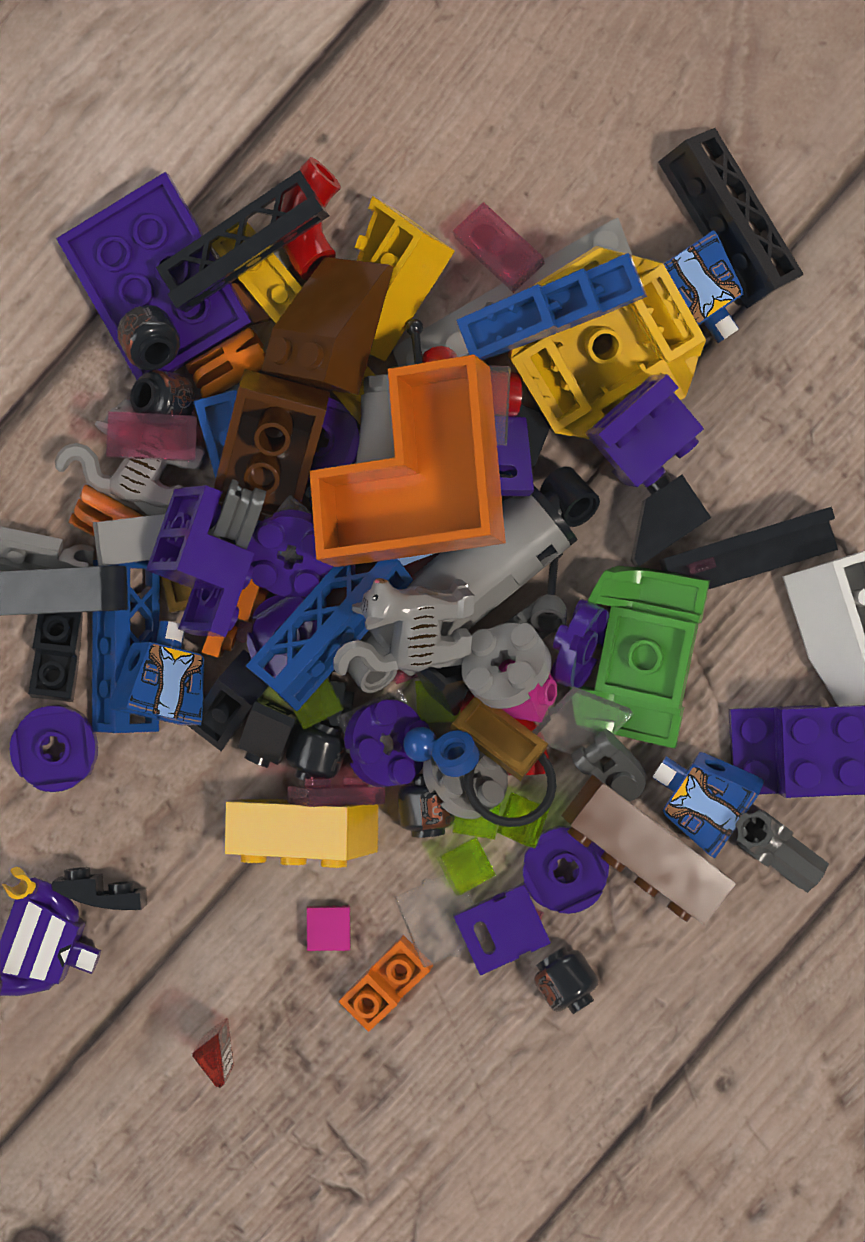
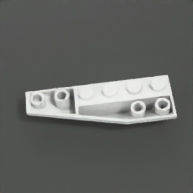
M864 550L782 576L808 659L838 706L865 705Z

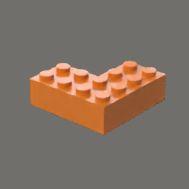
M474 354L388 369L395 458L310 471L316 560L333 567L506 544L490 367Z

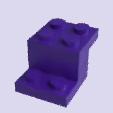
M668 374L650 375L585 432L588 438L615 468L611 472L623 485L639 487L643 484L645 487H649L666 472L663 465L675 455L678 458L685 456L699 443L696 436L704 428L674 392L679 387Z
M207 485L174 489L146 571L192 588L178 630L197 636L226 637L227 632L234 627L238 619L239 608L237 603L241 591L248 586L252 578L253 566L251 562L254 553L208 534L209 529L215 526L220 516L221 506L218 502L222 492Z
M802 705L729 709L731 765L765 780L759 795L779 794L785 798L865 795V705L833 707Z

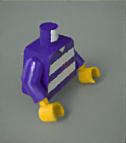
M13 867L10 872L14 877L21 879V881L14 887L2 884L8 896L15 899L0 939V996H23L50 990L54 984H60L66 978L70 966L92 974L99 961L101 950L79 942L86 923L83 919L79 918V909L71 899L53 891L52 883L35 877L29 879L24 870L20 867Z

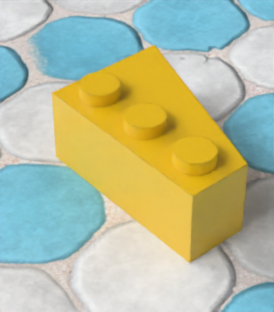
M372 196L368 207L369 210L373 211L365 236H358L354 248L360 250L356 261L388 264L394 267L370 352L371 355L386 361L405 331L407 322L414 317L455 250L405 214Z
M239 799L227 801L225 854L241 855V862L264 863L267 862V856L280 857V864L306 865L307 859H321V867H347V860L378 852L379 801H365L359 804L338 803V800H324V803L302 802L295 799Z

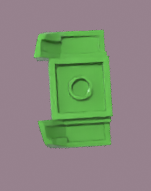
M615 566L603 572L588 601L611 606L595 688L582 686L575 689L570 687L575 722L601 732L604 729H608L617 736L676 749L684 707L682 706L698 624L702 623L710 580L664 572L657 569L631 566Z

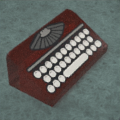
M225 1018L203 1035L192 1053V1057L214 1085L219 1088L226 1083L234 1067L228 1018Z

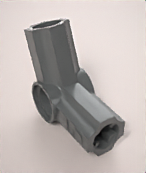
M759 810L752 814L743 813L736 822L735 826L738 829L737 841H739L737 845L765 866L769 867L771 865L799 889H803L808 893L825 875L829 863L793 837L794 833L766 811L762 810L761 812Z

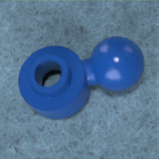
M416 727L406 734L403 742L404 751L409 758L414 761L424 762L433 757L439 770L449 777H460L474 769L479 760L478 747L471 735L464 731H450L437 739L435 733L429 728Z

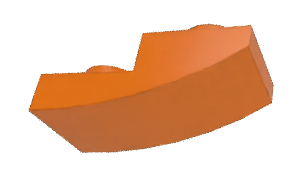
M252 579L248 586L241 591L237 603L239 608L238 619L252 622L255 610L267 600L269 594L268 591L262 590L263 588L257 586ZM234 626L227 632L226 637L207 636L202 653L219 658L223 656L224 650L231 652L239 627Z
M403 935L357 980L338 1002L369 1032L398 1005L404 995L431 971L434 965Z

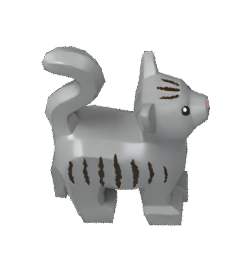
M124 399L117 407L110 410L104 421L97 420L95 426L101 432L108 435L110 439L131 445L127 456L113 475L102 474L98 456L88 446L79 443L65 445L58 452L55 459V468L59 472H64L72 461H80L87 484L95 490L133 502L147 515L166 514L174 489L184 488L180 485L170 488L160 481L167 465L172 464L184 469H200L208 451L198 445L189 450L179 444L165 430L142 423L136 417L131 401Z
M375 579L371 589L363 594L362 602L352 605V611L365 617V627L367 630L394 623L390 652L381 656L369 643L360 640L348 642L337 650L333 663L334 670L339 675H346L349 662L353 657L360 658L371 671L382 673L398 669L419 672L428 667L442 668L462 665L463 657L471 654L472 636L466 628L455 629L451 635L442 636L441 625L442 621L464 619L474 615L475 595L468 589L469 585L462 579L453 580L448 590H437L423 586L398 590L392 587L386 579Z

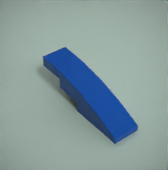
M626 253L588 271L583 268L544 286L534 285L456 321L469 355L475 354L483 360L580 325L647 297L632 256Z

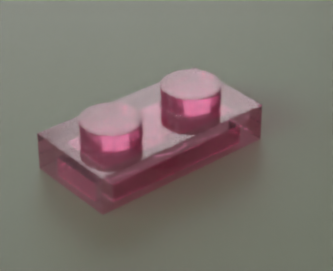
M484 202L453 230L455 239L513 293L545 264L543 256Z
M108 411L106 456L110 458L195 462L197 416Z
M358 776L343 777V784L331 785V778L308 777L305 778L304 786H288V804L306 807L385 804V787L372 786L361 780Z

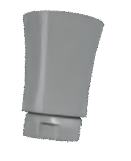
M388 375L367 376L363 379L364 394L361 395L360 440L356 464L395 458Z

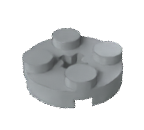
M506 623L489 630L481 629L476 631L472 635L471 654L464 656L462 662L463 681L472 694L480 699L483 704L496 709L515 707L530 699L531 697L528 693L538 683L542 687L548 679L551 670L550 652L533 626L528 623ZM511 659L515 661V663L507 666V671L501 672L498 668L505 660Z
M484 755L474 770L473 786L477 798L489 811L493 810L504 800L508 779L506 770ZM433 757L424 761L423 776L425 784L430 793L435 790L437 795L444 801L440 805L447 812L465 819L481 817L468 800L464 788V775L460 777L446 776L439 770Z

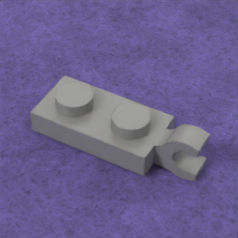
M0 526V570L89 567V564H93L95 548L80 544L63 549V539Z

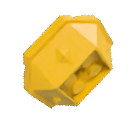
M595 246L534 285L544 286L583 268L588 271L626 253ZM631 255L647 297L562 332L509 350V359L554 433L589 439L585 432L650 375L668 374L679 387L674 392L680 400L686 397L706 338L663 263ZM605 333L610 334L612 337L610 349L604 354H594L592 347L596 337Z

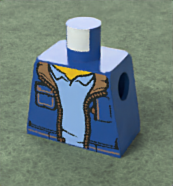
M713 230L664 263V266L697 324L704 323L716 342L720 343L739 330V327L725 307L742 296L743 289L717 233Z
M160 621L156 643L139 642L131 645L108 709L181 726L201 725L204 658L201 654L181 649L184 631L178 630L179 623Z
M699 752L688 770L666 756L652 776L653 779L673 791L662 810L664 815L714 859L736 829L735 824L743 813H747L758 797L765 781L754 774L703 752Z

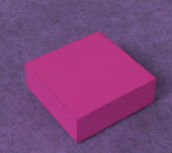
M350 905L307 906V951H350Z

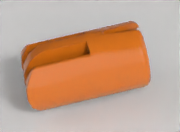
M246 328L186 363L185 366L190 374H194L192 377L196 387L201 389L200 394L204 399L221 394L240 383L244 369L254 372L261 371L265 358V352L262 349L264 346L254 330Z
M84 485L80 499H78L74 513H72L68 523L95 537L93 522L141 517L144 515L110 496L98 492L90 485Z

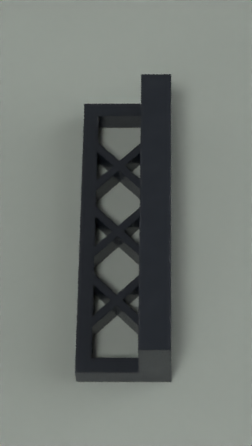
M716 128L686 139L658 161L702 236H706L713 230L717 233L742 286L743 295L740 296V299L746 309L804 275ZM702 145H708L716 162L709 159ZM727 184L734 188L738 199L731 195L726 187ZM749 221L755 223L756 227L760 232V236L753 232L752 228L749 225ZM771 257L778 261L785 275H779L771 261Z
M299 170L158 265L156 269L170 289V292L167 294L175 307L187 313L330 215L303 173ZM299 185L307 199L287 213L280 212L284 194ZM275 201L273 210L265 208ZM260 213L272 216L271 223L252 237L245 236L247 221L254 214ZM239 225L237 234L228 233ZM220 237L236 240L234 249L215 262L209 261L213 242ZM203 250L201 259L192 257ZM185 261L200 264L199 272L181 285L177 283L170 272Z
M832 506L660 559L661 569L664 572L710 580L709 590L838 550L830 525V521L835 519Z

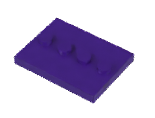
M166 172L56 238L136 380L146 371L150 370H142L131 364L118 341L117 333L120 320L135 307L152 305L161 308L168 314L178 331L180 348L177 356L171 363L158 369L171 373L254 324L231 283L187 313L177 309L167 293L170 292V289L156 267L203 236V233L172 178ZM211 249L209 261L215 262L218 259ZM203 250L192 257L201 259ZM185 261L170 272L177 283L181 285L199 272L200 264Z

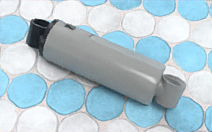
M567 466L558 468L544 480L540 491L534 486V491L530 496H509L502 502L506 544L441 552L412 576L413 581L407 588L423 586L437 590H448L453 580L462 579L469 585L468 589L475 595L474 615L464 619L442 621L441 635H451L455 629L466 628L469 630L578 540L570 527L584 524L595 514L600 504L599 496L573 468ZM394 623L369 630L370 632H367L360 641L371 644L381 656L390 652ZM353 657L350 660L347 670L361 690L366 693H374L383 689L397 674V670L386 673L373 672L358 657ZM402 670L408 676L416 673V671Z

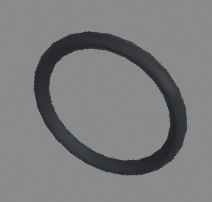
M479 751V754H480V755H479V760H478V762H479V761L481 760V758L485 755V754H483L481 751ZM545 753L538 760L545 770L548 786L546 795L536 810L528 815L516 818L498 816L490 812L479 801L474 790L473 775L475 766L473 770L464 775L465 792L475 811L484 819L505 827H520L542 817L550 808L555 798L557 787L555 771Z

